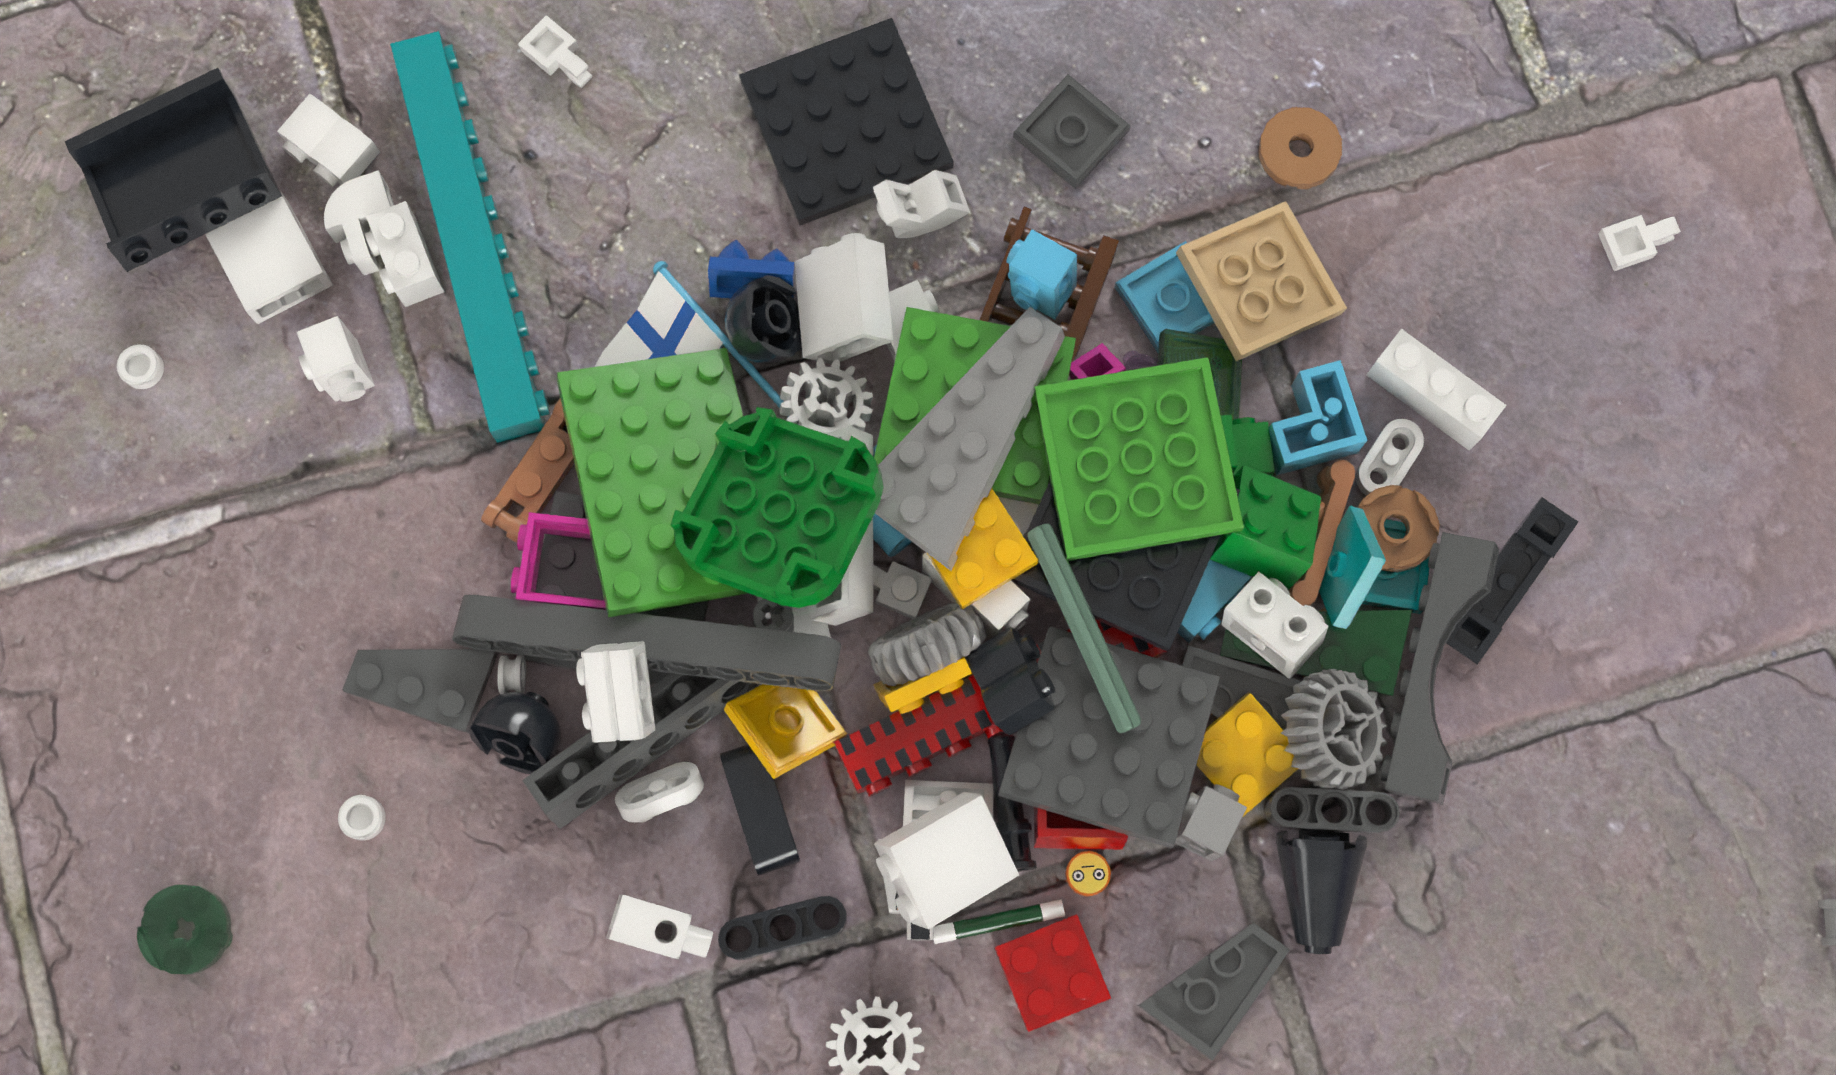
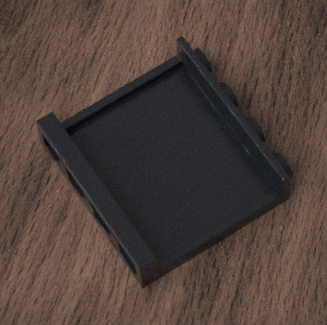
M219 68L211 70L65 141L70 155L82 169L111 240L106 243L107 248L126 272L282 197L240 103Z

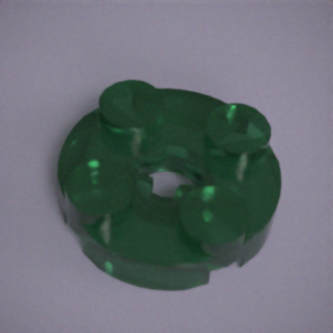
M173 885L159 891L145 905L142 911L145 913L141 919V926L137 927V943L144 958L153 967L170 974L193 975L210 968L221 958L224 951L232 943L233 938L231 917L225 903L218 895L201 886ZM181 918H184L186 922H194L193 937L189 941L185 938H175L174 932L179 929L177 921Z

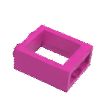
M529 512L527 525L521 524L518 532L517 548L523 551L521 566L514 567L512 572L511 593H516L517 600L606 610L604 600L535 592L544 534L591 539L587 519Z

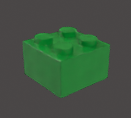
M1243 465L1233 478L1236 489L1240 490L1238 502L1244 528L1242 531L1220 535L1210 560L1252 577L1260 572L1268 579H1277L1289 590L1313 564L1321 496Z

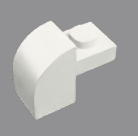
M379 170L343 183L332 193L324 211L326 231L335 243L340 242L347 263L349 265L355 263L364 276L380 270L376 257L373 256L365 237V233L371 231L366 216L394 206L389 187Z
M934 170L909 185L885 180L873 187L878 200L876 204L878 214L886 223V226L892 227L895 238H911L941 229L970 213L957 175Z

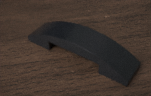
M1541 497L1500 550L1491 592L1477 602L1460 620L1446 644L1478 665L1503 630L1501 627L1550 558H1554L1578 524V521Z

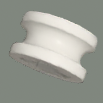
M501 655L498 663L499 693H508L509 690L524 693L526 685V661L524 655H517L514 660H510L507 655Z

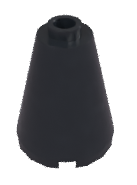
M1299 830V838L1288 839V831L1276 833V846L1295 942L1304 945V952L1331 954L1332 947L1341 945L1367 848V838L1365 836L1359 835L1356 843L1349 842L1350 833Z

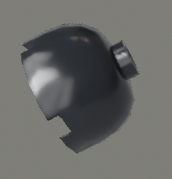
M767 275L751 281L739 288L727 304L724 321L728 338L737 352L750 361L764 364L777 363L794 356L797 351L802 350L799 309L792 297L797 292L781 278Z
M509 692L499 694L488 700L478 712L468 732L471 740L485 754L488 755L490 750L494 749L496 752L506 756L502 758L500 764L524 774H532L554 758L561 742V729L555 714L548 707L549 703L544 697L534 692H526L525 694Z

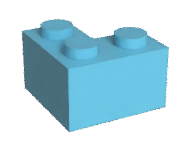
M1341 360L1299 371L1291 387L1300 415L1273 422L1269 426L1276 476L1357 454L1367 442Z

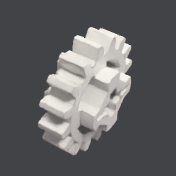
M817 358L816 366L813 369L805 362L800 365V376L790 372L786 383L788 386L782 387L780 399L785 402L781 403L779 412L782 416H789L786 421L825 434L847 425L864 431L866 427L864 422L869 421L873 409L868 406L871 405L873 395L870 392H863L867 383L866 378H859L857 380L853 378L855 367L850 366L845 371L839 369L840 360L838 359L833 361L831 367H825L823 359ZM804 389L806 391V399L803 401V405L799 406L798 397ZM853 402L854 412L848 419L846 408H848L849 403Z
M875 997L872 1008H866L864 1002L859 999L857 1000L858 1012L852 1014L845 1008L841 1010V1014L846 1020L843 1026L833 1023L830 1026L838 1034L837 1040L826 1042L827 1048L837 1051V1056L828 1061L829 1066L841 1065L843 1071L840 1075H861L859 1072L867 1065L881 1066L889 1075H906L905 1071L907 1068L919 1070L920 1065L912 1060L913 1053L924 1052V1046L914 1044L913 1038L918 1036L922 1030L921 1028L909 1029L907 1023L913 1014L907 1012L901 1017L897 1015L898 1002L893 1001L888 1009L882 1008L880 997ZM878 1015L889 1018L892 1021L883 1029L869 1028L862 1018ZM850 1030L857 1038L856 1054L848 1061L845 1054V1040ZM888 1031H892V1035L886 1039L887 1042L883 1046L884 1051L887 1053L885 1057L880 1059L877 1055H873L859 1063L858 1059L864 1055L863 1051L867 1048V1044L864 1041L866 1036L870 1034L876 1039L881 1035L884 1036ZM903 1032L906 1052L902 1063H900L893 1055L894 1040Z

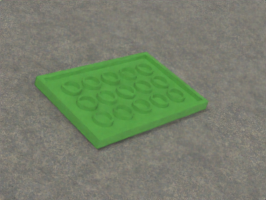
M727 348L557 372L558 389L608 618L747 594V592L703 577L692 570L675 545L674 530L671 527L675 509L683 512L719 443L715 435L716 431L725 420L728 424H731L743 416Z

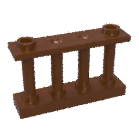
M1024 206L1019 220L1012 217L1008 224L1003 241L1009 243V246L980 317L981 321L991 322L992 319L1013 325L1024 313L1001 304L999 301L1007 281L1010 282L1008 278L1009 263H1007V257L1016 241L1019 239L1025 241L1030 231L1033 230L1028 228L1032 211L1030 208ZM1036 231L1076 253L1077 264L1083 265L1082 270L1089 272L1084 286L1077 284L1067 300V303H1069L1068 308L1074 309L1070 324L1063 321L1060 325L1057 324L1062 328L1064 336L1076 338L1072 357L1073 362L1076 360L1111 268L1119 240L1103 235L1099 248L1090 246L1088 250Z

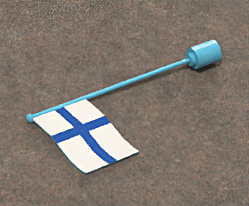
M664 261L657 262L653 267V272L656 276L638 309L604 349L595 367L722 349L724 345L780 408L781 403L785 402L780 399V395L755 367L737 352L729 338L666 269L668 264ZM874 514L873 539L889 557L895 556L912 542L878 515Z

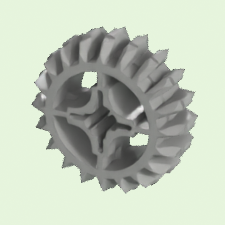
M957 602L949 603L943 607L939 606L932 611L925 612L898 625V627L887 631L885 635L878 637L871 644L868 651L872 661V668L875 674L879 675L883 684L891 686L903 685L923 676H929L931 673L956 663L962 657L968 656L971 651L978 649L986 639V633L983 628L984 623L971 605L963 610Z
M1330 669L1305 676L1303 681L1293 685L1294 694L1285 698L1289 710L1281 714L1287 722V728L1281 734L1288 737L1289 744L1284 751L1294 755L1291 767L1301 769L1302 779L1313 781L1314 786L1340 790L1365 783L1366 777L1376 774L1375 764L1384 760L1380 748L1388 744L1382 737V730L1387 725L1381 723L1380 714L1384 708L1376 706L1377 692L1368 690L1367 680H1360L1356 677L1355 673Z

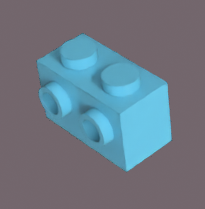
M1031 230L1025 241L1020 239L1016 241L1007 257L1011 296L1014 297V301L1021 308L1027 310L1031 307L1055 320L1077 286V254L1040 233Z

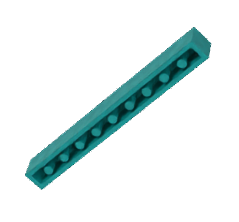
M439 31L391 43L397 73L489 431L497 443L539 432L545 425L543 416L549 415L550 409L544 390L537 391L533 376L540 375L534 351L526 352L523 337L530 335L523 311L516 312L512 298L519 297V291L513 272L506 273L502 259L509 258V253L503 234H495L492 221L498 220L499 215L493 196H485L482 183L488 182L489 177L483 158H476L472 145L478 144L479 139L473 120H466L462 107L469 106V101L463 82L456 83L453 70L460 67L453 44L445 45Z

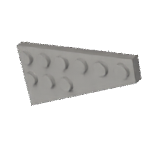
M1031 307L1020 316L878 465L882 474L884 489L875 514L950 571H952L958 558L956 552L964 536H969L975 523L973 517L982 499L988 497L1016 439L1014 433L1021 419L1026 418L1032 406L1031 398L1035 392L1034 386H1038L1039 382L1045 379L1065 338L1060 326Z

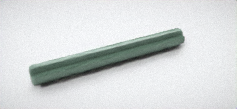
M1048 523L1033 528L1028 532L1030 544L1116 730L1119 733H1125L1138 727L1141 724L1139 713L1052 526Z

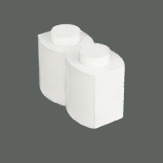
M311 94L305 98L277 131L285 141L282 148L299 163L307 159L315 164L316 167L313 172L331 187H334L337 182L342 185L351 179L359 177L380 153L370 138Z

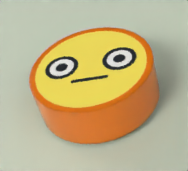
M1083 851L1076 854L1068 862L1065 871L1066 882L1070 889L1076 894L1086 897L1102 892L1107 887L1111 876L1110 867L1106 859L1093 851Z

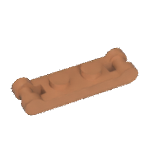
M561 398L555 405L552 415L495 500L487 506L481 518V521L491 528L498 526L506 531V537L516 543L520 525H527L529 512L542 513L574 465L569 435L562 430L566 421ZM513 502L523 508V511L517 517L507 512Z
M1338 460L1322 469L1317 475V484L1321 489V504L1313 564L1288 590L1290 596L1302 606L1311 605L1317 598L1334 545L1337 527L1341 522L1355 478V469L1347 460Z

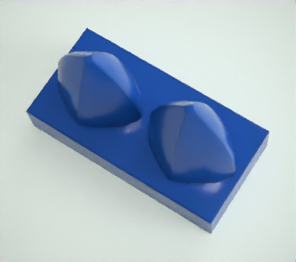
M734 240L720 252L718 257L710 256L709 295L714 298L731 299L735 292L743 285L767 275L781 278L795 290L794 262H790L777 248L766 254L761 260L750 259L738 240Z

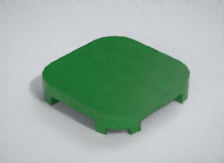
M757 407V413L742 416L731 424H728L725 420L716 431L715 435L719 443L683 512L675 509L671 522V527L674 530L675 545L689 567L703 577L782 606L802 608L815 605L830 596L842 581L880 504L884 489L882 474L866 444L851 436L848 442L777 418L773 409Z

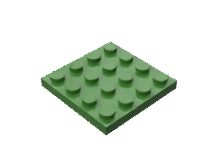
M906 307L874 456L878 465L1011 326ZM1065 336L1045 379L1040 381L1038 386L1068 381L1076 338ZM1033 394L1031 398L1032 406L1026 418L1021 419L1014 433L1016 439L992 489L998 497L1039 505L1048 486L1050 474L1035 396Z
M1208 357L1034 386V396L1063 548L1068 561L1243 530L1240 506Z

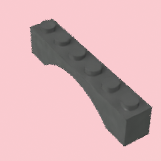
M1442 532L1440 544L1433 543L1428 563V567L1434 569L1430 586H1423L1419 601V610L1425 611L1421 628H1414L1410 640L1409 651L1415 654L1412 670L1404 671L1400 685V695L1405 696L1402 713L1396 712L1394 714L1391 725L1390 737L1396 739L1392 756H1385L1381 769V781L1386 782L1385 790L1392 794L1440 805L1444 804L1453 762L1443 744L1436 721L1434 702L1436 672L1444 646L1456 625L1477 602L1491 592L1500 551L1494 541Z

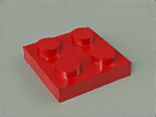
M1077 914L994 947L1027 1032L1111 999Z

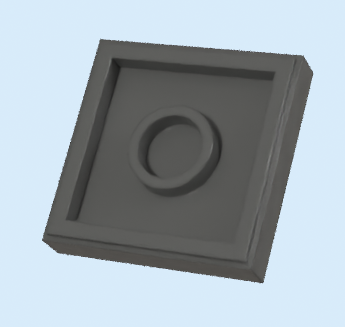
M1067 74L1014 131L1013 137L1076 189L1129 132L1131 125Z

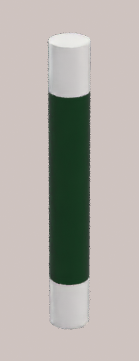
M1060 899L934 926V944L1065 917L1063 903Z

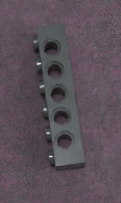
M670 673L650 688L655 731L640 740H616L594 743L592 742L590 731L522 781L545 815L561 829L723 712L727 702L745 694L760 684Z

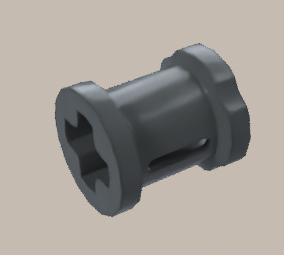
M762 599L757 603L753 612L756 628L794 631L792 607L782 606L766 599ZM768 612L774 615L782 612L783 624L778 627L772 623L766 627L768 622L765 615Z

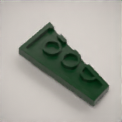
M1412 610L1357 611L1347 629L1333 626L1327 611H1320L1319 613L1324 618V623L1328 625L1324 642L1295 674L1309 676L1312 673L1330 669L1355 673L1356 677L1360 680H1367L1369 691L1393 696ZM1225 630L1220 652L1221 656L1276 669L1229 630Z

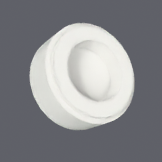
M138 344L128 347L120 354L117 361V372L120 378L129 386L136 389H147L157 384L164 372V363L160 355L152 348Z
M356 795L349 798L343 803L338 813V823L341 830L348 837L356 840L374 838L381 832L386 820L385 810L381 803L366 795Z

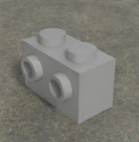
M1215 784L1213 789L1206 786L1196 794L1191 792L1187 797L1175 843L1212 862L1224 855L1247 807L1238 803L1240 796L1237 793L1218 784Z

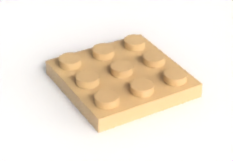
M1286 201L1180 246L1176 252L1236 361L1333 319L1347 309Z

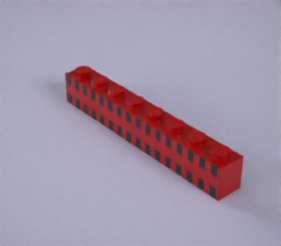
M1095 619L1105 642L1155 658L1167 653L1165 650ZM1044 641L1037 644L1040 654L1043 648ZM974 675L964 679V684L949 693L940 694V692H937L923 699L924 704L910 712L900 714L899 711L834 742L836 751L857 794L867 791L869 797L876 795L893 786L890 779L905 771L908 777L915 776L932 767L930 759L946 752L948 758H951L970 749L972 745L969 740L985 733L987 738L990 739L1004 733L991 719L982 698L981 688Z

